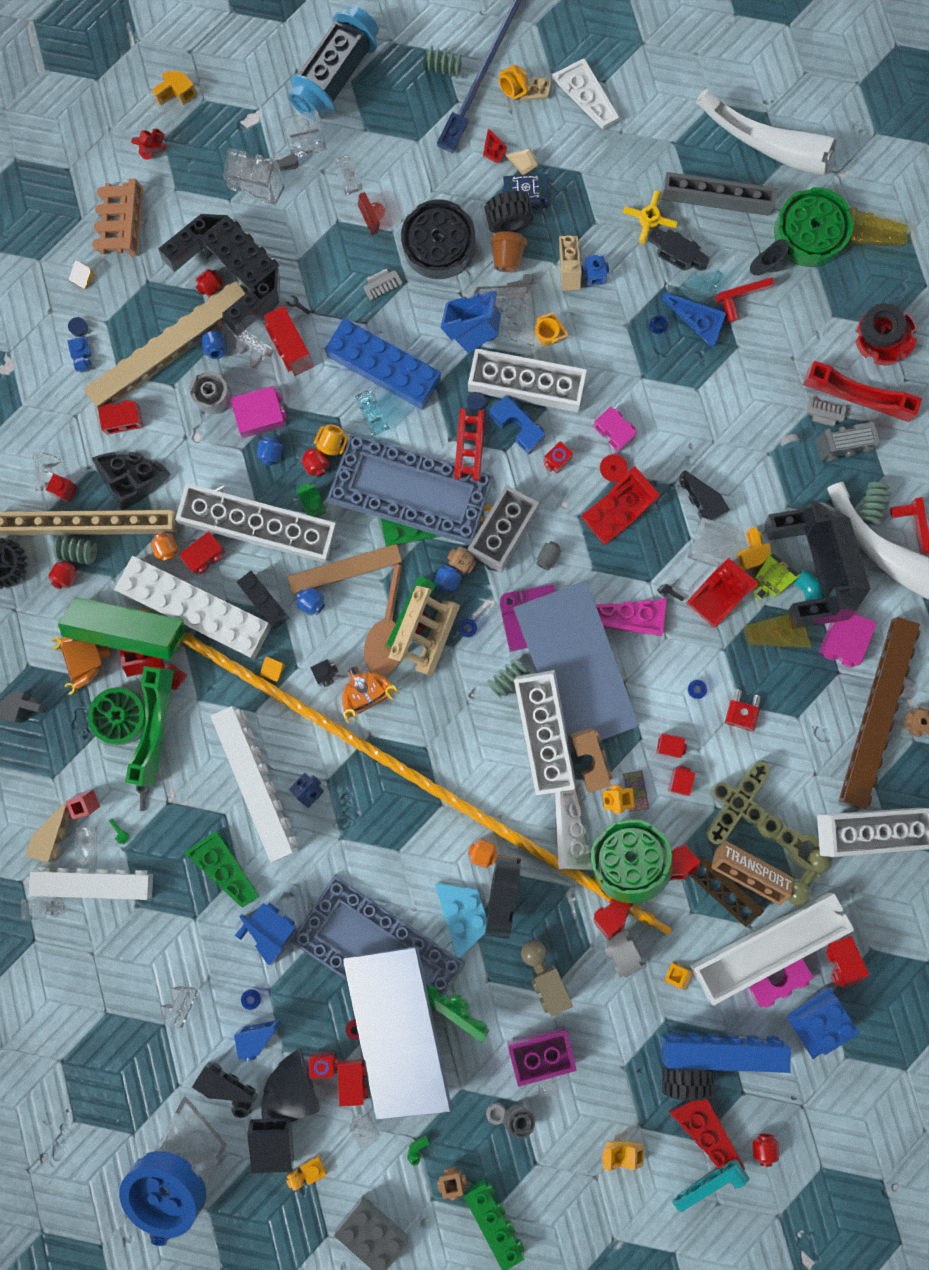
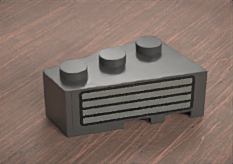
M874 422L857 424L848 429L840 427L838 428L839 431L832 433L830 429L824 430L814 441L820 461H827L828 463L837 461L839 457L843 456L846 458L854 457L858 452L862 451L864 454L873 452L880 444Z

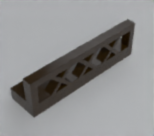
M702 855L698 858L701 862L700 865L705 869L706 878H697L694 874L690 877L742 925L747 927L756 915L759 917L762 915L764 910L727 876L712 869V862ZM709 880L720 882V891L713 892L709 887ZM732 893L735 896V905H727L724 902V894ZM739 907H747L752 912L745 921L739 916Z

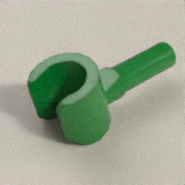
M113 818L110 819V824L118 833L115 840L120 844H125L129 839V834L119 828Z

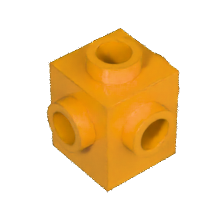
M619 784L611 785L610 789L602 790L604 810H613V813L617 814L624 813L625 809L635 808L633 788H622V785Z

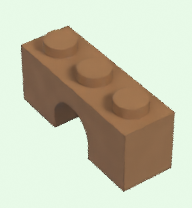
M590 727L569 734L574 753L578 757L585 754L592 756L590 767L580 771L586 790L592 793L610 787V780L613 778L610 769H606L604 763L607 761L604 750H600L598 743H601V738L598 731L595 732Z

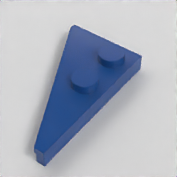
M664 292L662 300L710 347L714 348L726 313Z

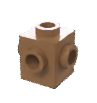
M921 707L909 710L904 718L903 729L910 731V734L917 737L929 735V710Z
M456 1167L444 1169L439 1180H437L440 1193L442 1192L443 1199H459L465 1193L466 1187H468L466 1174L462 1173V1169L456 1170ZM451 1179H456L457 1184L453 1185Z

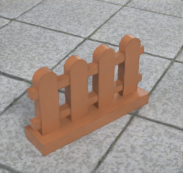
M136 178L128 179V183L123 182L122 186H112L110 183H105V187H100L97 190V195L104 200V203L98 204L95 208V212L102 217V221L94 224V230L101 234V238L95 239L92 242V246L100 254H106V251H117V253L123 254V250H125L130 256H138L143 186ZM110 199H121V203H110ZM109 216H120V219L109 221ZM118 233V238H107V234Z

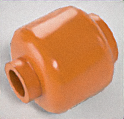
M165 532L154 535L155 539L150 544L155 557L162 561L176 557L179 548L174 536L171 534L166 535Z
M479 839L476 844L472 843L468 851V855H471V863L483 868H488L489 865L493 866L498 853L495 850V845Z

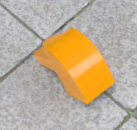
M173 70L163 73L164 81L157 84L152 90L160 106L174 95L183 105L198 95L194 84L182 72Z
M757 527L750 528L745 532L750 548L741 550L736 554L739 566L744 571L759 567L770 554V543L762 545L763 537L761 532L757 530Z
M630 1141L606 1142V1147L602 1153L603 1169L612 1171L618 1167L636 1170L644 1166L645 1145Z

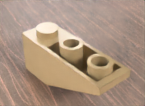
M559 236L561 290H580L581 264L578 236Z
M62 804L31 837L25 856L45 862H54L58 858L61 850L59 845L66 835L67 829L65 827L67 821L71 819L67 804Z

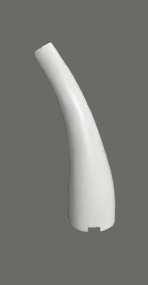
M708 89L698 96L696 103L714 121L742 142L793 169L827 176L833 162L831 161L832 154L836 150V138L808 132L786 130L758 123L728 107Z
M844 482L828 487L827 490L835 509L850 518L857 544L863 552L894 580L929 600V557L887 541L870 529L850 503V495Z

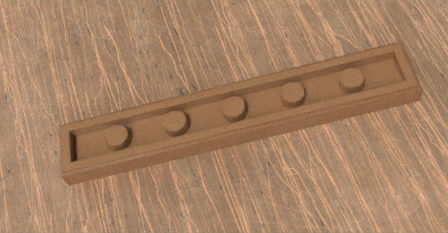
M397 544L287 577L292 594L296 595L301 589L323 587L394 566V564H401L402 560Z

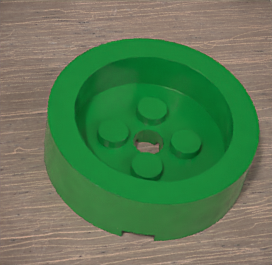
M812 187L804 191L800 190L788 198L775 221V241L784 239L788 242V252L791 255L790 261L797 265L805 267L826 265L839 256L851 238L854 221L849 211L850 208L842 197L831 190L819 187ZM811 221L819 222L820 227L812 228Z
M626 819L612 823L595 839L592 846L591 864L595 879L600 888L615 900L625 903L648 901L660 894L670 881L673 869L671 847L665 835L648 822ZM628 854H635L637 856L633 863L626 860Z

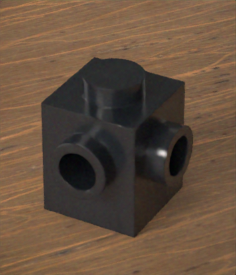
M328 659L310 667L319 686H330L335 683L334 680L338 679L336 673L339 671L335 663H331Z

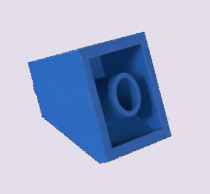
M280 1019L241 1027L234 1034L238 1060L251 1061L257 1059V1056L260 1055L281 1024Z

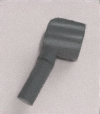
M524 274L522 281L507 283V288L515 286L530 288L533 283L532 275Z
M137 785L136 791L140 794L139 811H144L145 798L150 792V787L145 786V790L141 792V786Z

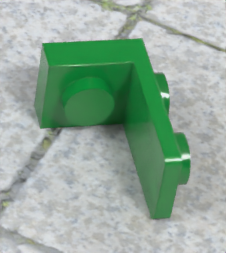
M310 483L299 487L300 489L296 492L308 516L316 518L327 513L314 484L310 485Z

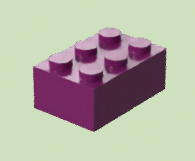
M565 1026L507 1041L518 1087L577 1071Z

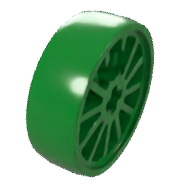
M113 687L102 691L94 698L88 710V723L98 739L111 745H126L137 740L142 735L145 720V701L137 692L124 687ZM116 694V701L110 699V697ZM121 694L127 695L123 705L121 704ZM131 698H133L135 704L127 708ZM106 702H110L112 705L108 712H105L103 707ZM135 708H139V713L129 714ZM98 712L104 714L105 716H98ZM116 713H120V720L117 719ZM139 717V722L136 723L129 718ZM102 719H108V720H109L107 723H105V724L102 725L101 727H100L99 724H98V720H102ZM127 722L136 726L133 732L127 725ZM113 724L108 735H105L103 730ZM122 726H124L125 730H126L127 733H128V735H127L126 737H124V738H123V727H122ZM118 727V738L112 739V736L116 728Z

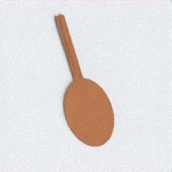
M394 564L385 620L377 622L370 629L364 644V659L371 673H378L381 676L393 671L399 662L388 658L391 650L385 647L396 624L392 621L402 568V565Z

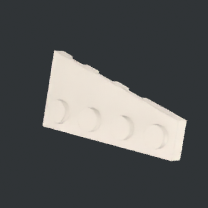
M585 59L552 74V79L602 129L619 122V116Z
M576 790L555 792L559 869L593 870L589 853H591L590 847L586 844L584 836L586 833L585 826L581 824L580 820L582 814Z

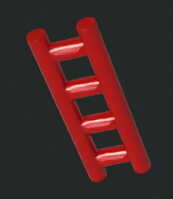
M466 409L459 410L454 479H461L462 474H473V480L480 481L485 411L483 410L478 411V416L467 415ZM466 423L477 424V432H465ZM475 440V450L464 449V441ZM463 456L474 457V467L462 466Z

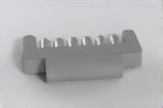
M384 269L368 277L367 281L369 284L363 288L369 300L373 301V296L377 298V294L381 296V292L383 294L386 293L385 290L389 292L394 287L402 286V281L395 270L389 273L387 269Z
M813 398L809 399L806 414L812 416V421L833 427L836 422L842 423L846 412L845 406L842 408L837 406L836 408V405H832L831 409L830 403L827 406V403L824 402L822 406V401L818 403Z

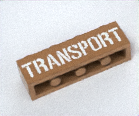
M724 841L715 850L712 869L780 906L791 897L793 877L727 841Z

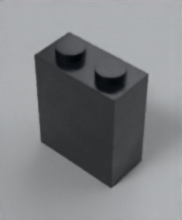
M291 1118L250 1119L247 1137L251 1173L292 1172L295 1155Z

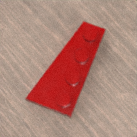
M708 1099L699 1101L689 1100L669 1110L670 1115L680 1123L681 1127L704 1150L718 1169L736 1159L745 1170L742 1160Z

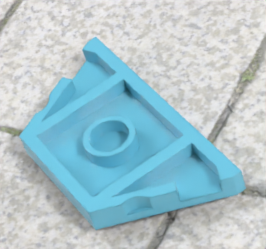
M437 883L435 886L457 958H460L485 934L486 914L477 889Z

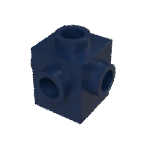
M307 773L298 778L289 789L295 798L307 808L325 792L320 786L322 782L316 776L310 777Z

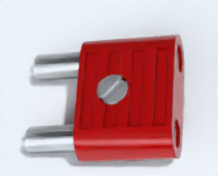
M736 689L733 700H730L725 724L754 732L760 712L758 706L761 696L754 695L752 705L740 702L742 690Z

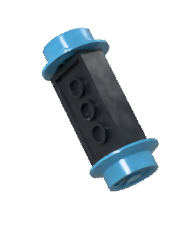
M350 6L346 13L337 12L334 15L332 26L298 75H293L290 79L293 87L289 94L290 102L301 114L311 120L317 121L323 113L332 114L334 112L335 106L333 102L366 53H373L377 49L375 37L379 32L378 25L367 12L359 7Z

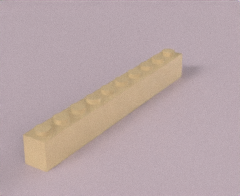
M236 281L226 285L220 293L212 295L203 305L195 307L189 315L181 317L175 325L167 327L161 335L150 339L147 345L136 349L130 357L122 359L116 367L105 371L102 377L91 381L83 390L97 408H102L106 404H115L199 344L205 333L211 330L217 331L224 326L222 313L241 298L245 292Z
M172 510L0 512V536L160 534L163 532L166 534H177V521L175 520L177 514Z

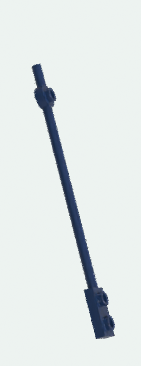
M522 0L513 1L459 113H451L437 141V147L454 153L469 123V119L465 118V115Z

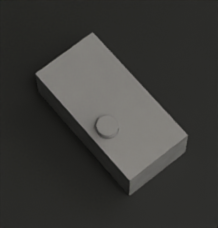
M506 485L470 544L468 552L473 554L475 559L502 573L540 510L539 502Z

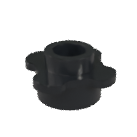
M232 1101L233 1107L231 1111L235 1117L245 1118L251 1113L250 1107L252 1103Z

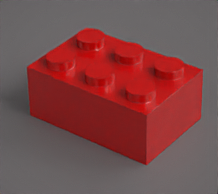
M283 305L264 315L266 322L263 324L287 371H292L294 376H297L313 368L314 364L310 353L285 306Z

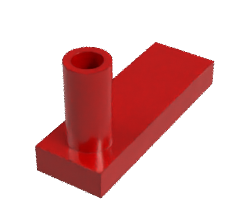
M773 277L722 291L715 296L717 304L723 302L728 323L739 320L734 299L770 289L774 285Z
M923 497L915 498L912 504L890 507L891 518L914 515L920 554L926 557L929 556V531Z

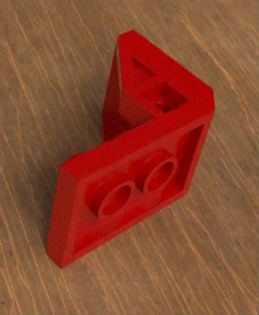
M634 466L611 489L610 493L583 513L581 518L605 546L654 506L660 494L637 467Z
M728 557L696 590L686 604L715 628L743 597L751 592L759 583Z

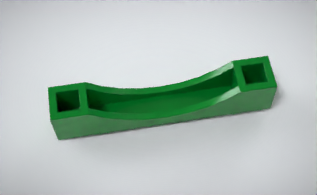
M144 666L141 687L145 700V720L139 744L128 763L125 783L138 786H150L156 783L174 670Z

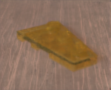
M851 206L849 211L854 221V226L849 244L905 246L907 244V225L887 218L875 217L873 213H864L858 211V208Z
M788 614L743 627L748 645L811 648L805 627L792 629Z

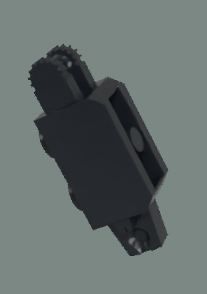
M653 228L648 241L658 248L657 254L659 258L683 271L689 270L690 267L700 271L707 268L710 258L700 251L701 247L695 241L688 240L679 232L670 229L664 232Z

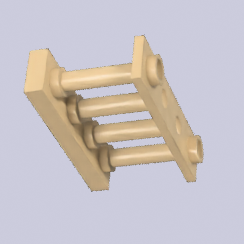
M416 586L388 658L399 662L408 659L417 664L415 671L433 676L460 605L446 600H442V603H439L429 597L431 589ZM426 604L438 610L434 621L422 615ZM419 622L431 628L427 639L415 633ZM412 640L424 646L420 657L408 651Z

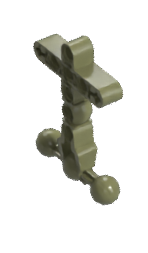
M756 762L749 766L735 789L727 783H717L712 786L711 796L723 806L706 830L705 837L711 844H721L726 840L740 817L748 823H754L753 826L758 827L762 836L776 840L779 845L789 852L788 857L790 860L806 869L799 881H793L792 894L787 899L795 906H802L810 900L811 891L809 887L815 878H821L820 873L827 872L831 868L833 863L832 857L820 855L819 840L811 834H799L793 829H787V825L782 824L781 819L777 815L767 811L764 812L759 805L752 801L770 773V768L766 763ZM761 767L760 771L762 774L756 775L758 772L756 768ZM746 782H750L752 785L750 792L744 789ZM719 786L725 789V795L723 797H720L717 794V788ZM736 797L741 800L740 808H736L733 805ZM752 809H755L758 813V817L755 820L750 817ZM724 814H728L731 818L730 823L727 825L722 820ZM769 820L772 821L774 824V829L772 831H769L766 828V824ZM719 830L717 834L719 836V839H713L714 835L712 834V832H717ZM785 832L790 834V841L788 843L783 840ZM805 841L816 847V849H813L808 854L807 862L798 856V850L802 848V844Z

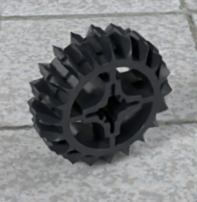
M0 538V550H2L0 551V563L2 561L7 564V566L0 565V589H3L4 586L10 588L11 583L17 585L16 579L23 580L20 575L21 573H27L23 568L29 565L24 562L28 557L23 554L25 550L20 548V544L14 543L11 539L6 541L5 538ZM11 552L14 556V565L11 563Z

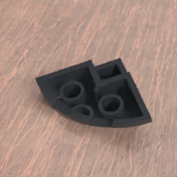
M110 452L92 458L101 478L121 510L145 498L171 476L170 472L158 461L154 460L152 462L145 459L139 453L128 452V455H117L115 452Z
M301 1049L286 1056L273 1073L270 1074L263 1090L264 1094L261 1103L262 1119L291 1118V1122L319 1112L320 1105L313 1089L312 1079H309V1071Z

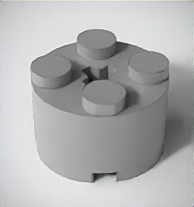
M204 371V373L196 375L192 379L189 391L197 407L208 414L223 413L231 401V389L225 379L214 371Z
M628 930L615 936L610 941H606L607 945H605L608 957L610 959L614 958L616 962L614 967L619 977L624 976L625 978L647 967L646 961L641 962L643 961L641 958L643 955L632 936L628 938L630 933Z

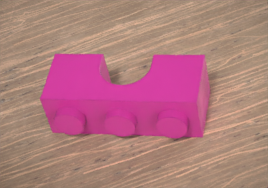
M803 959L783 968L784 976L778 984H771L768 977L749 986L748 989L756 1004L761 1008H768L775 1004L776 999L790 996L792 990L808 986L810 984L809 981L814 978Z

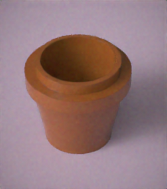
M497 232L491 237L490 243L493 246L494 269L507 273L518 272L528 240L519 233Z

